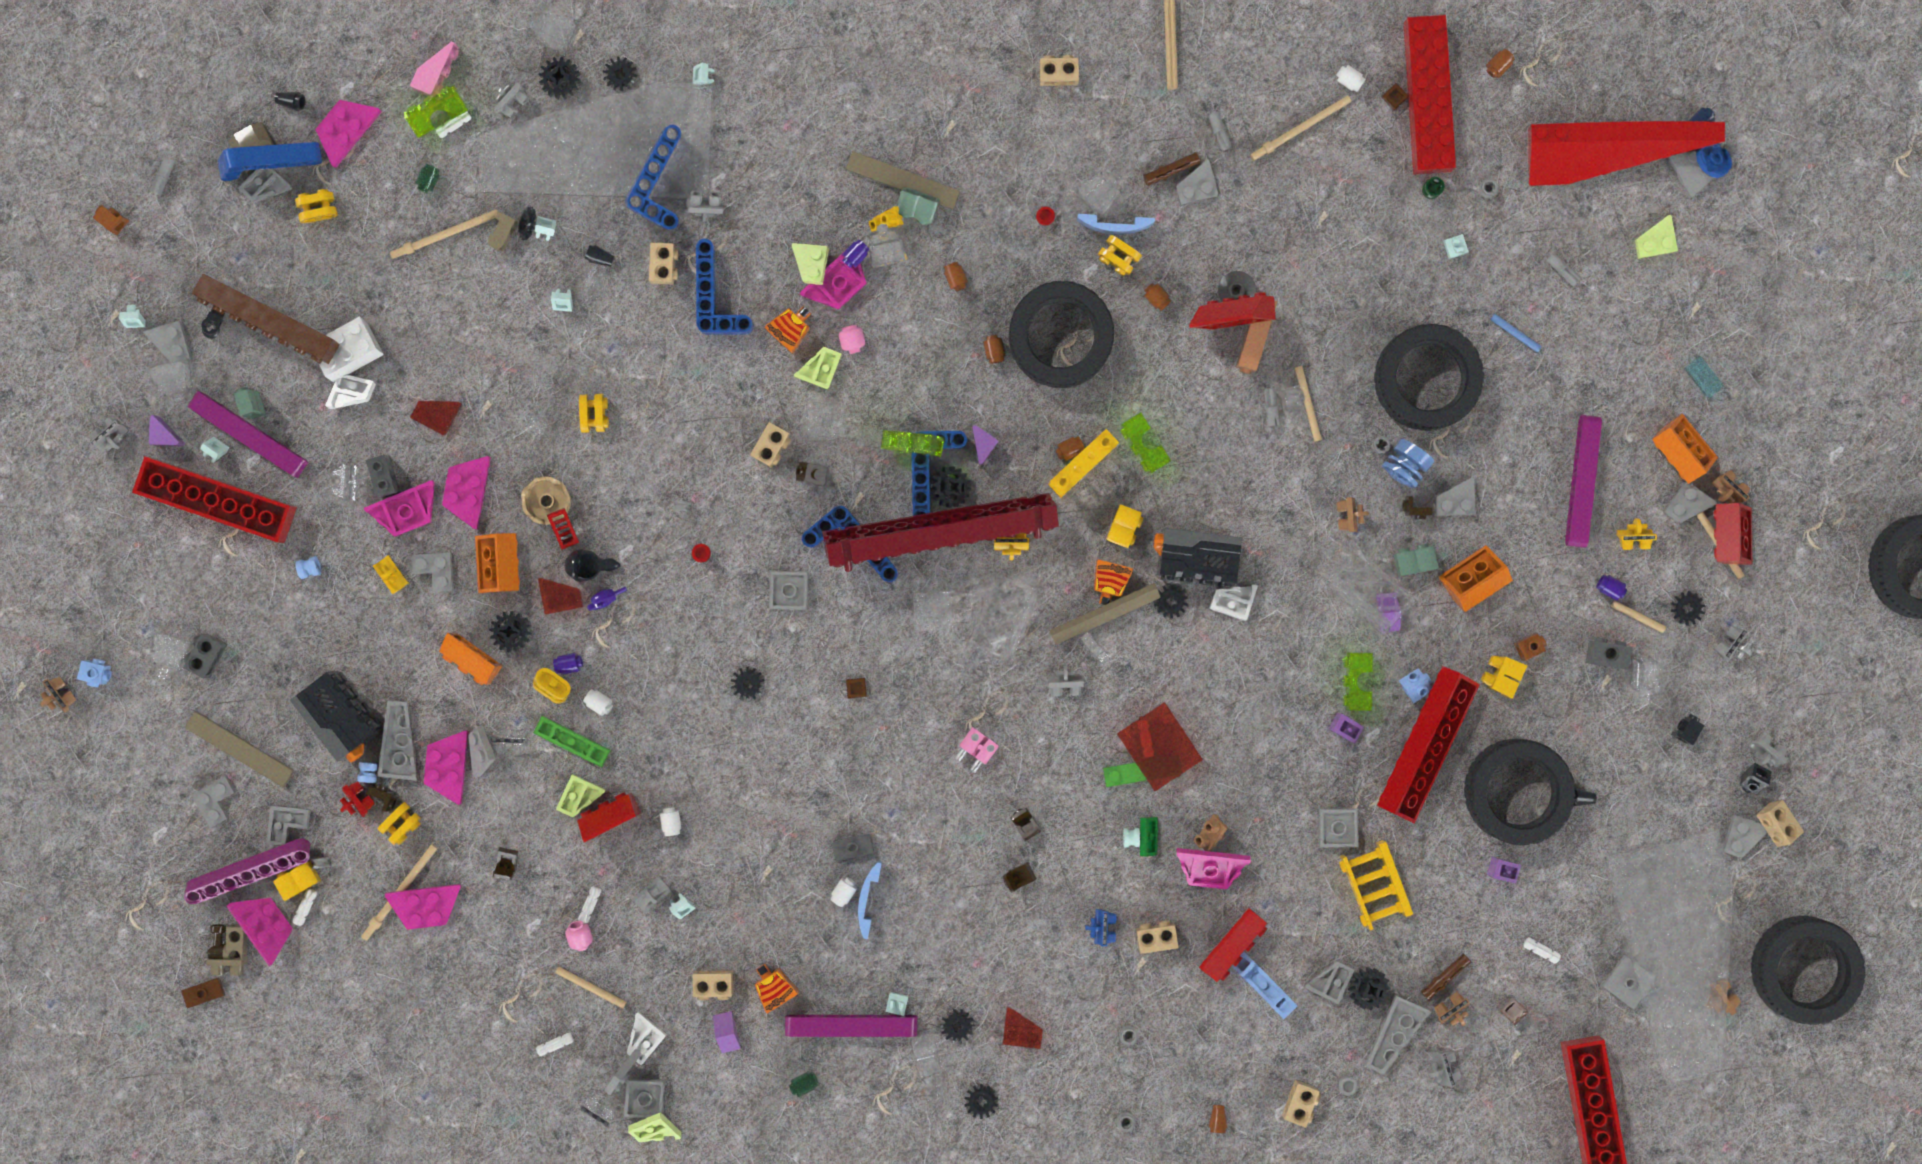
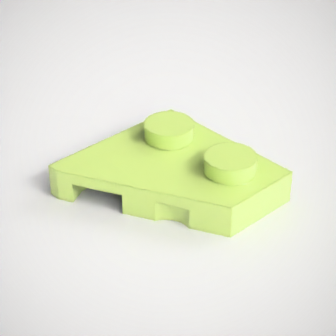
M1671 215L1666 216L1635 240L1638 259L1678 251Z
M792 243L803 282L823 285L829 253L828 246Z
M823 347L794 374V377L829 390L842 354Z
M572 774L556 810L570 817H575L604 794L607 789Z
M661 1112L628 1126V1132L638 1142L664 1140V1136H675V1139H681L682 1132Z

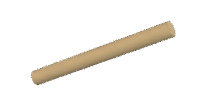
M1299 366L1295 368L1314 442L1320 441L1322 438L1303 367Z
M1704 512L1697 514L1696 516L1716 545L1714 527ZM1728 564L1738 579L1745 576L1738 564Z
M558 967L555 972L622 1009L627 1003L561 967Z

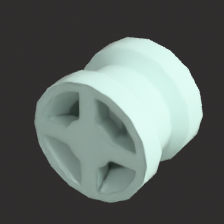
M1123 828L1124 848L1130 845L1140 847L1139 828L1134 830Z

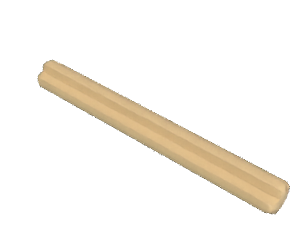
M1164 0L1167 89L1176 90L1178 79L1175 0Z

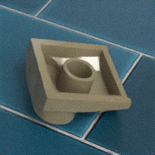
M262 122L246 127L234 134L228 141L232 148L275 145ZM245 170V173L250 174L255 170Z

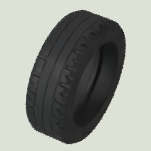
M1052 281L1032 289L1021 299L1011 318L1009 345L1016 364L1024 374L1041 385L1053 388H1069L1088 381L1101 370L1113 347L1114 323L1107 305L1098 297L1099 295L1079 283ZM1066 302L1079 307L1088 315L1093 325L1094 340L1089 353L1084 359L1072 366L1055 367L1044 363L1035 355L1029 343V326L1033 317L1043 307L1052 303Z
M1421 324L1409 328L1393 338L1383 349L1377 360L1374 383L1376 384V394L1379 396L1378 400L1391 418H1394L1401 425H1406L1408 428L1430 431L1450 426L1460 421L1474 408L1479 400L1478 397L1482 393V383H1484V372L1482 370L1484 368L1482 360L1479 358L1480 355L1467 337H1464L1461 332L1449 326ZM1422 345H1434L1447 350L1455 358L1461 371V384L1457 395L1449 404L1435 410H1423L1414 407L1403 398L1397 386L1396 374L1401 359L1410 350Z
M1922 514L1907 516L1888 525L1875 540L1868 560L1869 579L1878 598L1893 612L1913 619H1922V599L1911 596L1903 588L1897 575L1896 564L1903 544L1909 538L1922 534Z
M1512 738L1491 744L1476 756L1475 761L1471 763L1468 769L1469 773L1465 777L1464 798H1466L1465 803L1473 821L1491 837L1509 844L1530 845L1543 842L1544 839H1549L1565 825L1564 823L1569 819L1571 810L1574 807L1575 785H1573L1574 779L1572 773L1569 772L1568 765L1557 752L1536 741ZM1513 759H1527L1538 764L1546 772L1551 783V798L1545 812L1538 819L1526 824H1511L1502 820L1493 812L1487 798V785L1492 773L1498 766Z
M1812 916L1785 918L1783 921L1780 920L1778 923L1773 924L1771 928H1768L1755 946L1756 948L1751 958V977L1754 987H1756V992L1770 1009L1794 1022L1819 1025L1837 1020L1854 1006L1861 995L1866 977L1863 954L1857 942L1853 940V937L1834 923ZM1803 937L1818 938L1826 942L1834 950L1838 964L1837 977L1832 988L1822 998L1810 1003L1799 1002L1787 996L1780 987L1777 973L1778 964L1783 952L1791 943Z

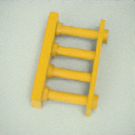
M1105 429L1049 481L1048 486L1060 498L1063 497L1106 457L1119 442Z
M1384 840L1376 842L1377 848H1375V851L1348 860L1345 855L1340 856V868L1343 873L1346 872L1362 914L1359 916L1362 926H1366L1369 930L1374 929L1371 922L1399 912V914L1402 913L1406 917L1413 915L1387 842ZM1376 858L1382 859L1384 864L1382 869L1354 878L1351 870L1352 867ZM1383 876L1389 877L1391 883L1388 885L1389 887L1361 897L1358 889L1359 885ZM1390 894L1396 896L1398 902L1395 905L1368 915L1364 904Z

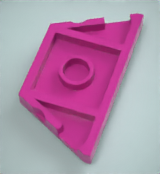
M339 100L315 130L333 167L337 168L381 114L382 111L379 108Z
M841 254L826 268L823 285L808 284L800 292V295L839 310L867 284L861 263L856 268L853 266L849 268L842 261L844 257Z
M489 456L448 468L442 506L473 529H478L491 460Z
M431 480L364 507V511L375 518L394 537L432 523L435 482Z
M467 730L427 745L424 784L458 805L462 804L469 733Z
M1176 848V855L1179 857L1182 870L1190 886L1228 889L1233 880L1241 874L1243 867L1251 863V857L1247 855Z
M461 884L386 892L385 898L407 930L442 926L448 922Z
M271 898L229 903L226 907L270 967L293 928Z

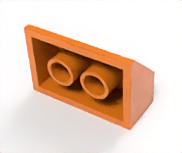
M1683 413L1662 428L1652 439L1655 446L1664 453L1667 461L1677 469L1680 477L1688 484L1707 473L1718 459V456Z
M516 533L475 536L478 593L519 591L520 579L518 577L519 560L517 558L518 542Z
M1487 545L1439 576L1440 581L1454 602L1464 612H1467L1513 581L1508 567Z
M457 632L447 633L439 650L443 654L442 658L444 660L459 665L458 669L461 672L473 675V680L480 685L490 684L503 666Z

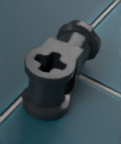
M213 309L209 311L206 319L201 324L202 333L205 337L213 339L219 335L224 314L222 315ZM211 325H213L214 329L208 331L207 327H211Z

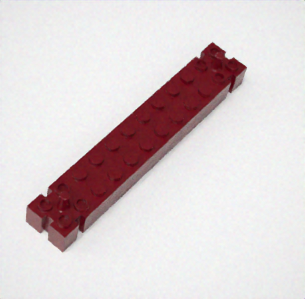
M1043 493L1030 498L1025 496L845 527L844 530L822 531L829 566H844L845 571L850 572L852 571V563L860 564L865 560L878 561L888 556L900 557L905 553L918 554L923 550L935 551L939 550L940 547H957L963 543L975 544L980 540L993 541L998 537L1005 536L1010 538L1021 533H1034V538L1040 539L1042 537L1041 528L1043 531H1050L1055 527H1059L1056 503L1052 500L1049 493Z

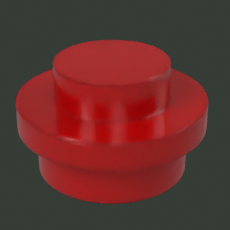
M1041 207L1036 213V219L1043 226L1051 225L1055 220V212L1050 207Z
M697 544L692 549V557L697 562H706L711 556V550L706 544Z

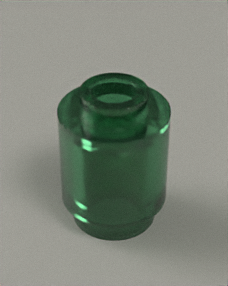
M425 164L415 181V185L418 186L417 190L428 194V191L433 192L440 176V170Z
M813 1071L810 1073L806 1072L791 1079L789 1088L793 1095L801 1097L815 1090L819 1086V1082Z

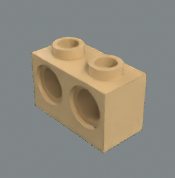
M1051 55L1044 56L1039 62L1040 86L1078 85V58H1074L1073 55H1064L1062 58H1055V56ZM1050 66L1055 71L1052 74H1047L1044 69ZM1071 66L1074 71L1068 74L1064 72L1063 68Z
M650 243L649 282L651 284L674 285V280L678 279V268H675V261L679 259V250L676 249L674 244ZM663 250H668L669 256L665 259L660 258V253ZM662 269H668L669 271L665 278L659 277Z
M769 422L750 456L771 468L773 465L776 466L782 457L779 455L783 448L786 449L791 441L789 438L790 434ZM774 433L782 435L780 442L774 443L772 441ZM770 449L772 451L770 459H763L762 453L764 450Z
M1783 800L1769 803L1756 815L1777 847L1792 844L1804 833Z
M1167 920L1158 922L1159 925L1151 926V923L1139 925L1140 928H1135L1140 954L1177 949L1178 941L1175 924ZM1165 930L1171 932V937L1167 940L1161 938V934ZM1144 934H1152V940L1150 942H1143L1142 937Z
M733 970L694 971L693 997H698V1000H709V997H717V1000H728L729 997H732ZM699 982H706L708 984V989L701 990L699 988ZM718 982H726L728 988L721 990L718 987Z
M1295 1080L1282 1113L1284 1120L1306 1128L1307 1124L1312 1122L1314 1106H1317L1320 1101V1091L1314 1086ZM1309 1091L1310 1097L1302 1099L1301 1095L1303 1092ZM1302 1109L1304 1111L1303 1115L1295 1117L1296 1110Z

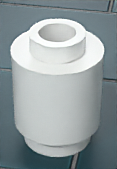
M1347 65L1346 68L1342 66L1336 75L1339 77L1337 80L1339 83L1356 92L1366 80L1362 77L1363 74L1350 65Z
M591 689L583 700L588 708L601 716L604 714L608 715L613 708L611 704L612 699L598 690L594 691Z
M674 807L663 809V813H660L662 832L665 833V836L680 834L679 810H675Z
M846 877V879L841 878L831 893V901L840 907L848 904L857 890L856 882L849 877Z

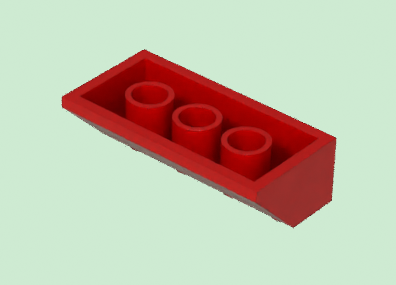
M1265 292L1255 293V297H1250V295L1238 296V300L1224 298L1223 302L1220 303L1219 301H1208L1207 305L1199 306L1189 324V328L1215 330L1276 320L1274 296H1266Z
M1248 908L1199 968L1216 982L1220 979L1224 981L1230 974L1228 969L1232 965L1236 967L1243 959L1240 955L1245 950L1249 952L1255 945L1253 940L1258 935L1261 938L1268 928L1265 927L1267 922L1252 909Z

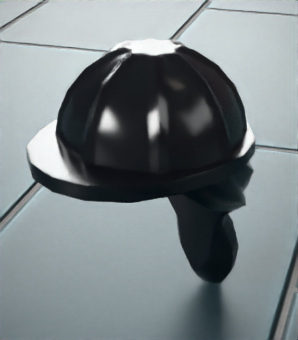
M583 549L570 553L564 565L566 573L577 582L589 581L595 578L600 571H613L621 567L620 563L614 559H600L594 552Z

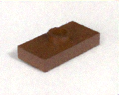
M220 977L181 990L187 1009L225 996Z

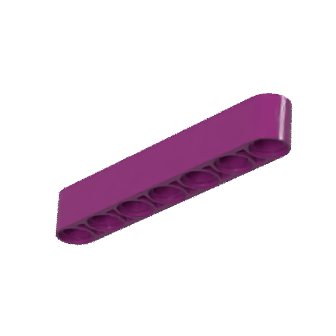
M197 390L187 406L296 478H299L309 463L300 455L199 390Z
M1580 415L1565 535L1566 546L1581 548L1588 546L1602 428L1601 417Z
M300 838L193 878L186 883L184 900L189 904H198L304 864L309 860L311 844L308 840Z
M786 1015L785 1036L915 1037L918 1036V1016Z

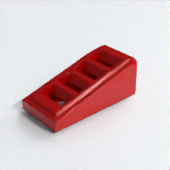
M565 508L547 515L561 550L579 543ZM559 515H564V518L553 521L552 519ZM564 521L567 522V524H564V525L559 526V527H557V528H556V526H555V525H557V524H559V523H562V522H564ZM568 527H569V529H570V530L565 531V532H563V533H560V534L558 533V531L563 530V529H565V528H568ZM572 534L571 537L561 540V537Z

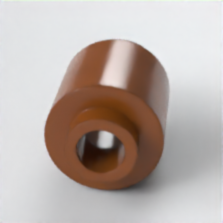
M1507 49L1499 51L1486 64L1487 73L1493 78H1500L1513 65L1515 57Z
M958 262L945 266L944 275L950 289H955L956 292L965 289V284L968 283L962 266Z
M1151 283L1144 290L1146 292L1144 297L1155 309L1158 308L1160 311L1172 301L1169 298L1170 295L1158 283L1156 285Z
M998 335L987 336V340L983 341L989 363L995 364L1005 361L1002 338H998Z
M1079 436L1057 444L1058 449L1055 452L1060 460L1064 459L1066 462L1080 454L1085 447Z

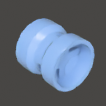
M316 556L310 557L306 561H296V570L300 579L308 578L309 575H321L320 562Z
M360 761V774L357 776V781L377 783L376 771L378 770L379 763Z

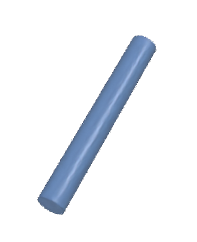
M1494 314L1490 320L1534 351L1539 352L1542 347L1498 315Z

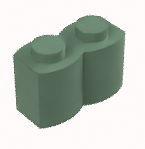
M903 187L897 203L899 215L906 219L913 217L917 219L918 223L923 225L931 224L934 221L940 199L908 187Z
M243 387L237 389V393L233 394L241 418L255 419L266 415L259 391Z
M1428 543L1417 545V550L1410 551L1409 547L1398 549V553L1394 554L1398 577L1439 569L1434 546L1429 547Z

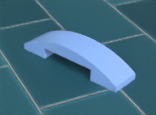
M1078 214L1077 221L1097 232L1122 235L1136 233L1153 226L1155 218L1135 217L1134 225L1097 223V215Z
M877 861L872 867L860 893L858 920L864 939H868L872 919L864 916L870 882L879 881L882 861Z
M1243 952L1240 955L1243 959L1236 967L1234 965L1232 967L1285 1019L1297 1005Z

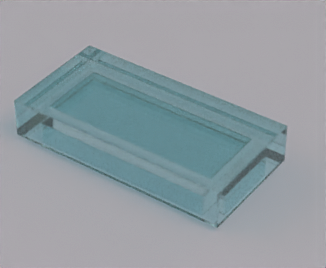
M1701 356L1684 368L1707 398H1710L1724 387L1723 383Z

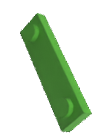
M541 716L533 732L601 768L611 751L545 716Z
M1179 755L1103 768L1106 787L1182 774Z

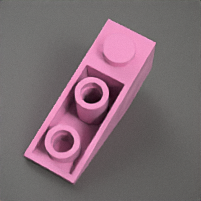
M451 41L417 68L410 86L415 91L436 99L437 95H440L442 92L444 79L450 74L452 61H455L458 56V46Z

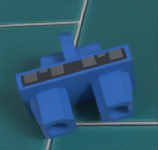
M1095 909V918H1091V925H1085V930L1090 931V937L1095 938L1094 944L1107 946V943L1116 941L1115 932L1108 931V924L1116 923V914L1102 909Z

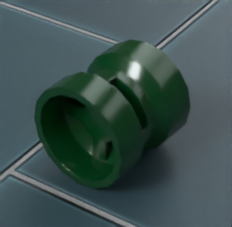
M1431 177L1422 186V193L1428 199H1435L1442 194L1445 184L1441 178Z

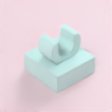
M706 63L694 66L693 86L700 87L704 84L713 83L714 80L708 78V73L712 74L715 70L708 68Z
M538 216L534 230L536 238H539L540 233L547 235L546 240L549 241L550 237L554 235L556 221Z
M1463 234L1443 241L1449 259L1469 252Z
M559 288L556 292H552L551 302L553 310L572 312L573 302L570 289L567 290V293H561Z
M127 305V312L119 313V320L125 328L145 327L146 320L140 314L139 309L136 310V305Z
M212 437L202 443L200 449L203 451V456H211L213 458L211 462L214 463L227 453L229 447L215 437Z
M679 893L680 900L675 902L671 899L670 904L672 906L669 909L674 916L682 919L696 908L691 901Z
M890 992L886 1012L904 1016L908 996Z

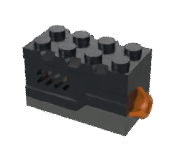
M1164 528L1162 533H1156L1154 537L1153 548L1159 554L1156 575H1160L1163 580L1172 581L1174 577H1178L1180 582L1193 583L1194 579L1199 580V584L1212 585L1213 582H1218L1220 587H1232V584H1237L1242 537Z
M328 671L290 701L337 762L343 760L354 762L363 755L364 746L383 732L381 728L382 723L376 717L372 718L369 712L371 710L365 702L360 703L357 699L359 696L358 692L353 687L349 688L347 686V678L342 672Z

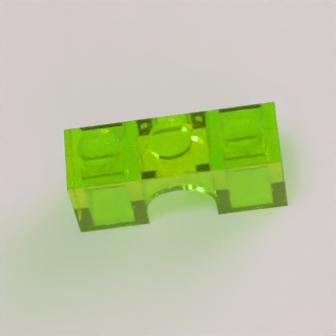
M455 85L443 88L438 95L428 96L423 100V103L418 106L412 105L406 110L407 112L404 113L405 118L418 138L435 129L430 119L435 111H445L451 120L468 111L467 104Z
M1141 412L1120 425L1122 428L1119 430L1125 440L1129 439L1132 444L1130 449L1135 456L1138 455L1142 460L1140 465L1145 472L1148 471L1152 474L1171 462L1162 445L1155 449H1148L1143 445L1142 436L1151 427Z
M883 430L880 449L897 453H916L941 457L944 438L930 434Z
M1347 652V656L1343 658V666L1346 668V675L1343 676V687H1346V695H1343V706H1346V710L1372 711V692L1362 691L1357 685V679L1362 673L1373 672V653Z

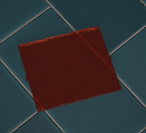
M1165 702L1144 716H1140L1138 720L1116 733L1154 791H1157L1176 777H1180L1181 774L1203 760Z

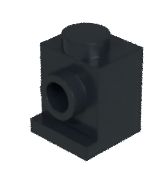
M1690 714L1688 717L1680 720L1677 725L1678 731L1672 732L1671 735L1688 745H1694L1705 725L1699 722L1700 718Z
M1754 763L1742 774L1740 786L1746 793L1752 792L1757 795L1765 786H1769L1772 772Z

